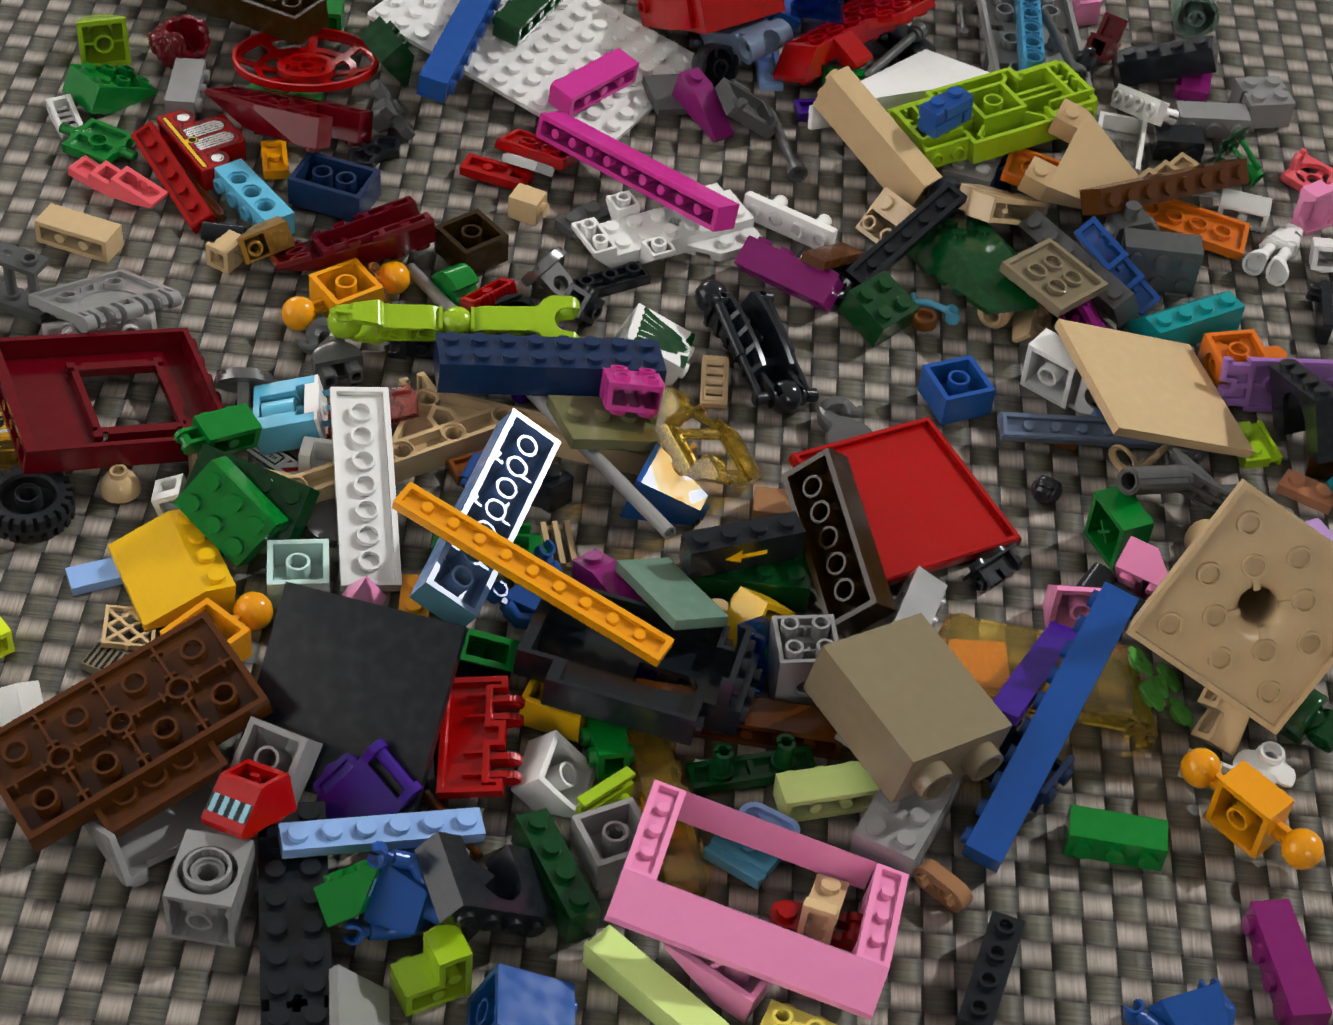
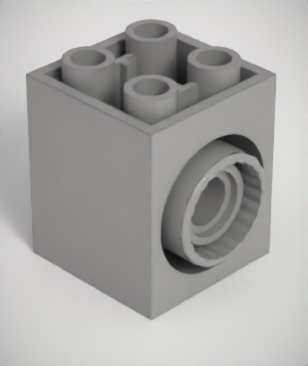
M834 614L772 616L764 662L770 699L817 707L803 686L822 646L839 640Z
M186 829L162 895L167 937L236 948L257 884L254 840H241L234 836L215 834L206 830Z

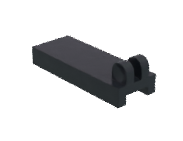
M1321 280V283L1310 284L1306 298L1309 301L1315 302L1316 344L1327 345L1333 329L1332 281Z

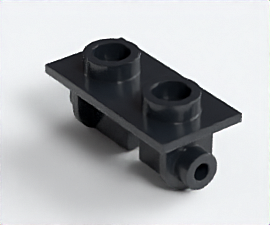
M1017 543L1007 548L1001 545L989 554L990 559L985 561L982 557L968 567L971 572L962 580L966 581L972 578L973 586L977 591H986L1002 580L997 572L1004 579L1018 571L1022 565V560L1011 551L1017 546Z

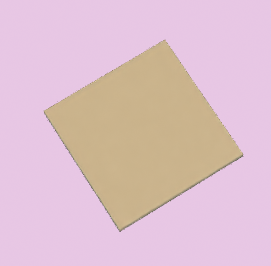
M1058 319L1054 327L1113 435L1242 458H1250L1254 453L1252 446L1190 344Z

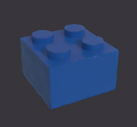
M972 355L922 365L918 391L941 425L991 414L996 389Z

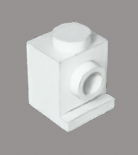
M183 473L155 480L151 502L158 516L167 511L179 509L173 502L183 492L187 480Z

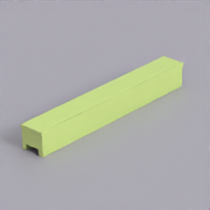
M610 924L590 941L587 940L584 943L582 964L654 1025H730Z

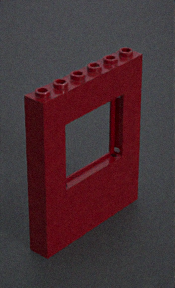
M187 327L0 338V411L23 475L110 468L115 464L134 466L188 461V455L183 454L181 451L182 445L176 443L173 438L174 434L178 429L190 427L195 415L224 408L220 392H216L213 385V377L211 374H208L205 368L204 357L200 356L197 350V342L195 338L191 337ZM139 373L156 374L176 422L113 427L100 426L81 377ZM103 434H108L107 439L103 441Z

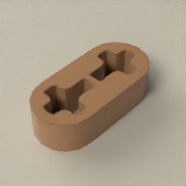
M929 858L925 859L914 869L913 876L917 884L948 910L960 913L972 902L973 896L968 886L937 861Z

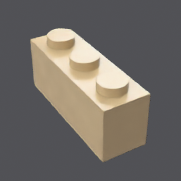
M50 203L34 220L37 242L104 263H109L124 246L122 224Z

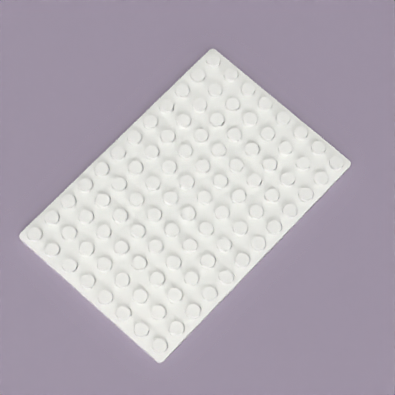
M383 0L368 11L367 18L373 22L379 16L386 23L391 20L400 30L397 34L398 36L402 34L411 44L431 54L460 0ZM501 0L499 12L505 7L508 0ZM563 0L518 47L493 36L494 25L492 22L490 25L487 24L483 39L479 38L478 48L476 52H472L469 66H464L463 74L540 117V113L558 111L548 103L549 88L553 81L570 74L573 70L585 66L606 53L620 48L639 63L635 82L572 116L619 140L654 109L641 82L643 76L679 74L690 70L695 53L660 35L656 31L643 26L638 21L600 0Z

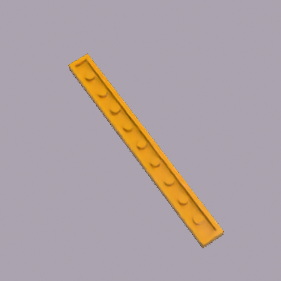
M410 481L393 500L392 509L653 666L657 667L672 647L675 640L413 482Z

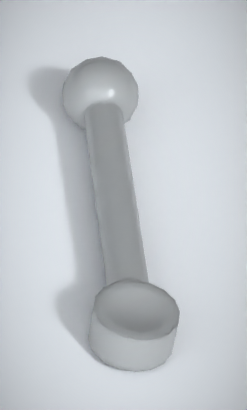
M961 4L957 7L961 22L959 35L967 37L969 30L965 26L964 17L966 7Z

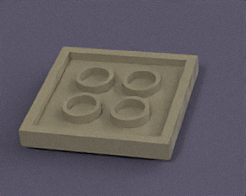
M1051 238L1003 261L999 267V271L1010 281L1018 285L1057 318L1104 293L1109 283Z

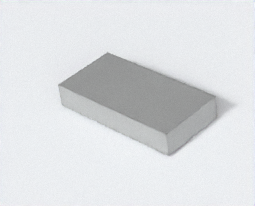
M508 152L503 153L501 160L502 162L549 177L553 176L555 170L552 166Z

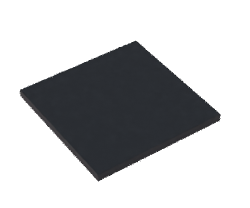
M286 582L257 683L268 697L273 710L272 714L262 719L263 721L323 744L304 791L317 794L313 785L322 775L327 764L337 761L345 753L353 754L359 759L368 747L380 738H383L389 745L387 750L414 782L419 781L425 787L469 628ZM376 758L370 764L396 796L399 797L404 790ZM423 791L399 813L418 812Z

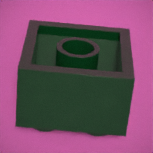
M379 16L358 36L379 62L405 88L409 85L415 57L408 49L411 44L402 34L398 37L397 34L400 30L391 20L386 23Z

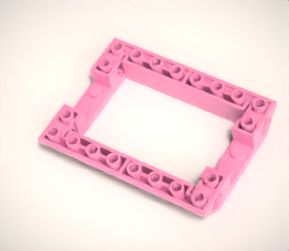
M655 779L604 920L871 1020L890 969L909 874ZM676 821L684 822L690 826L740 843L815 873L850 882L849 885L865 890L869 882L860 906L859 913L863 914L858 940L852 953L658 881L657 878Z

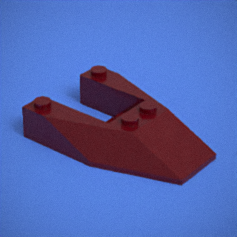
M240 86L205 88V94L244 128L254 131L256 135L270 136L295 145L304 146V151L318 153L322 148H329L331 137L345 140V144L349 146H360L362 142L371 141L374 111L309 97Z

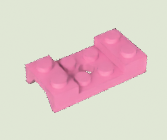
M1318 180L1303 186L1300 190L1291 223L1303 229V237L1333 225V182L1327 185L1322 180Z

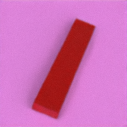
M149 121L132 133L130 136L166 191H168L169 196L192 231L197 234L201 231L203 221L214 222L217 220L153 122Z

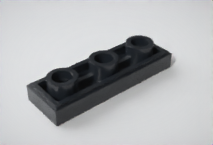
M637 261L615 268H607L590 275H582L572 280L574 284L582 288L587 284L599 291L597 297L600 298L650 284L651 276L643 265Z

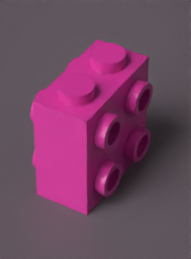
M611 365V368L603 367L599 396L605 410H609L610 414L623 416L626 415V412L637 413L639 417L651 419L654 418V415L663 416L667 388L660 374L656 373L654 369L639 368V371H632L623 365Z

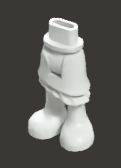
M1292 223L1279 226L1271 235L1263 239L1259 244V249L1246 254L1242 260L1244 272L1251 276L1259 275L1264 270L1268 259L1271 258L1266 269V279L1268 283L1274 286L1283 285L1289 278L1287 261L1292 260L1297 255L1300 242L1303 239V229Z

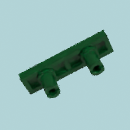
M783 733L777 737L776 747L773 751L733 756L734 752L730 744L718 743L714 747L712 760L686 763L685 774L691 793L700 796L773 785L776 773L788 770L809 769L817 765L809 745L796 747L794 736Z

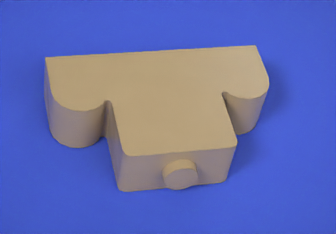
M961 183L959 189L967 195L966 203L959 209L966 211L965 214L967 216L988 223L1018 225L1037 209L1046 216L1050 204L1038 201L1028 195L1013 194L988 185Z

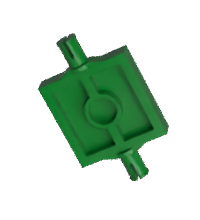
M91 118L85 124L78 127H73L64 122L59 127L60 133L69 136L62 143V152L79 159L86 155L99 164L106 160L112 164L119 157L126 158L132 162H135L138 158L137 151L128 149L135 143L130 136L132 133Z

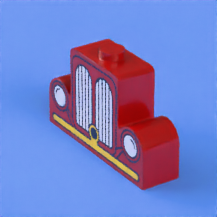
M186 110L175 111L157 117L158 131L180 164L205 191L214 189L215 167L240 158L246 161L245 138L241 130L236 128L224 114L195 122L194 114Z

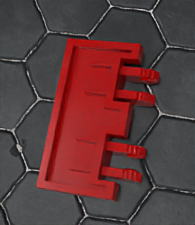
M508 675L455 677L440 730L436 784L438 799L504 797V786H517L521 783L522 774L518 771H493L494 768L518 767L522 765L523 756L516 752H491L506 751L507 729L519 728L524 725V717L521 713H495V711H517L525 707L524 697L518 695H494L509 694Z

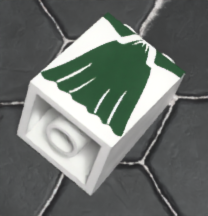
M638 303L614 336V338L621 337L631 340L643 338L658 340L667 370L665 385L672 386L678 377L682 379L690 366L687 361L695 350V347L692 346L695 334Z

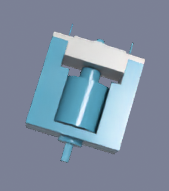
M318 374L254 386L253 414L262 425L258 442L261 455L300 449L304 436L326 439L328 426H331V420H328L330 405H327L326 396L330 395V389L323 390Z

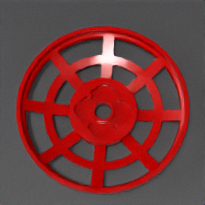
M323 28L308 38L307 47H292L278 50L271 42L282 41L283 39L260 32L243 39L232 51L233 68L241 77L256 85L286 92L318 93L342 90L365 82L379 68V60L359 36L330 28ZM318 40H327L345 44L351 48L342 54L330 49L317 48ZM261 45L269 52L260 57L256 62L242 58L247 52ZM361 51L370 59L372 65L357 68L356 62L351 57ZM275 58L278 60L277 67L265 65ZM345 63L350 70L336 71V66ZM240 64L254 68L256 75L242 68ZM262 71L275 73L278 77L267 78ZM347 76L339 82L331 81L334 77Z

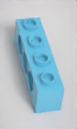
M241 158L214 168L215 179H213V187L215 191L227 200L231 208L234 207L243 221H247L253 226L279 216L288 222L291 234L295 233L294 211Z

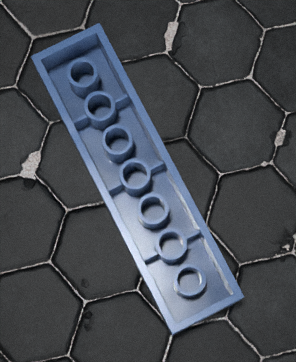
M513 408L496 424L454 508L514 542L561 441ZM439 537L409 597L443 621L466 627L478 617L499 572Z

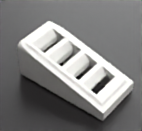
M70 93L46 99L48 114L60 138L64 141L69 136L59 132L60 125L63 122L66 124L75 122L69 125L73 127L83 125L81 117Z

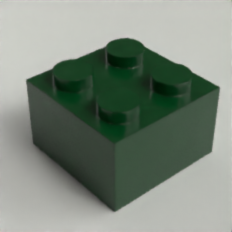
M884 270L849 290L838 310L873 348L908 327L920 307L892 276Z

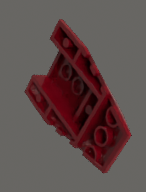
M409 195L353 216L354 221L344 224V221L333 224L332 229L314 232L310 234L311 240L304 243L301 240L294 241V247L270 255L268 259L276 270L286 271L323 270L355 257L363 265L388 258L395 260L405 256V252L413 249L421 251L430 247V243L436 242L435 223L433 217L428 212L419 214L416 201Z

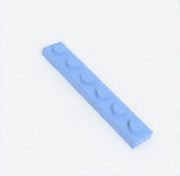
M480 807L278 823L277 829L282 859L371 852L372 844L376 841L384 842L388 850L417 848L438 831L461 835L464 843L484 842L486 836Z

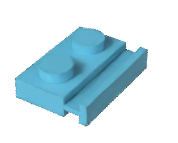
M716 834L711 839V843L707 847L705 846L702 851V858L756 890L760 888L763 880H766L782 861V859L722 838Z

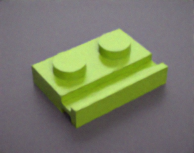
M1257 420L1256 423L1252 424L1250 421L1237 422L1254 450L1250 458L1237 457L1243 469L1267 467L1270 463L1281 465L1283 456L1262 420Z
M626 766L578 796L576 801L579 805L576 807L575 815L633 797L635 783L632 779L636 774Z

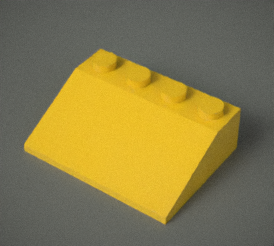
M180 509L167 511L108 544L110 555L144 631L169 625L207 597L228 613H233L236 584L219 549Z

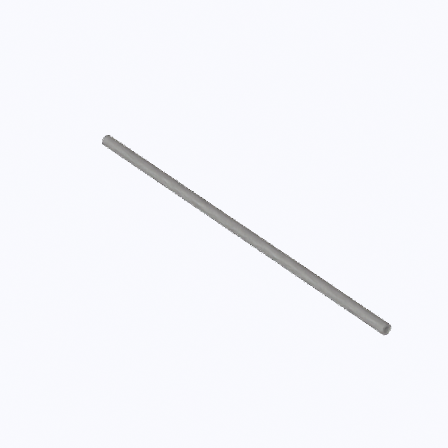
M414 263L406 265L411 279L438 307L443 306V312L449 307L456 306ZM525 395L560 431L546 406L547 397ZM578 449L664 539L669 540L674 537L676 528L599 450Z

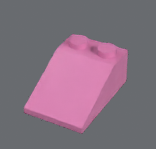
M665 943L663 947L715 1005L744 1024L774 985Z

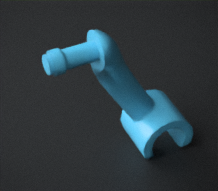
M915 292L910 294V297L920 308L927 307L944 312V320L947 324L957 325L959 323L960 314L958 313L959 308L957 305L950 304L945 306L930 299H917Z

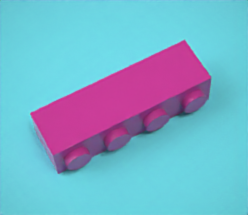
M617 48L587 63L585 66L573 70L570 74L553 81L549 88L548 103L558 111L574 116L634 83L639 63L623 50Z

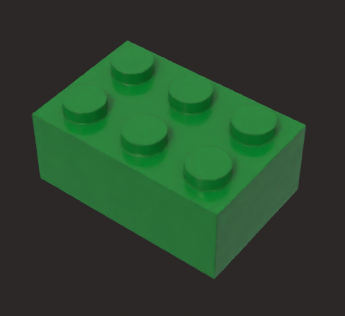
M227 456L212 459L173 502L236 568L251 562L267 545V540H271L289 521Z

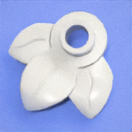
M1264 742L1256 750H1242L1235 756L1232 762V766L1235 767L1241 761H1246L1275 785L1278 783L1283 787L1292 788L1296 780L1294 769L1286 763L1284 748L1276 742Z

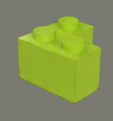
M439 924L432 927L429 931L423 932V953L415 956H405L397 962L390 964V985L405 1017L471 994L473 953L460 928L447 924Z

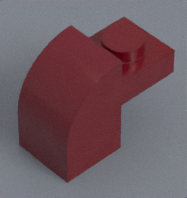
M1105 12L1097 33L1091 32L1085 48H1095L1097 60L1109 63L1120 48L1121 43L1119 42L1128 20Z

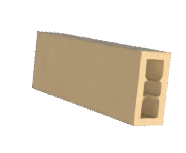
M848 65L840 70H832L825 77V84L817 91L818 96L813 103L814 107L883 188L886 186L917 209L925 201L926 195L932 186L942 179L941 174Z

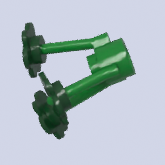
M1248 126L1241 131L1237 130L1228 138L1222 140L1221 145L1216 150L1220 154L1213 162L1225 160L1223 156L1232 152L1238 159H1243L1244 157L1237 150L1238 142H1240L1250 159L1247 162L1249 183L1247 184L1252 187L1264 177L1265 173L1260 169L1262 165L1256 160L1244 139L1248 136L1246 131L1251 128Z

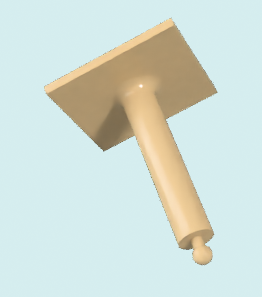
M1242 478L1211 519L1196 521L1188 528L1184 537L1186 551L1124 630L1126 634L1277 735L1333 666V541Z

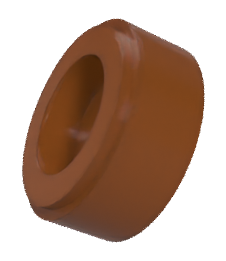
M921 307L911 321V326L922 332L932 331L936 328L938 315L932 309Z

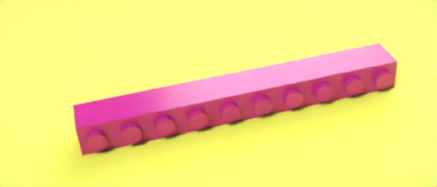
M563 111L540 113L536 132L537 138L712 232L734 229L740 204Z

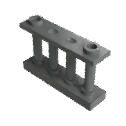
M0 241V266L3 267L5 282L0 281V310L40 325L52 315L41 312L40 309L30 306L28 302V294L40 291L38 274L50 263V258ZM15 271L26 275L29 291L17 287Z

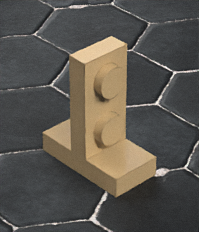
M817 873L809 897L806 896L803 903L797 933L831 945L832 936L846 899L850 882Z

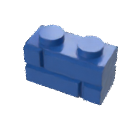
M957 85L950 87L938 96H933L930 100L919 105L920 117L918 119V128L934 139L970 120L972 117L971 107L973 106L972 94Z

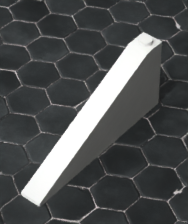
M925 49L861 80V82L883 108L887 110L925 98V91L990 72ZM810 105L808 129L815 130L831 127L814 105Z

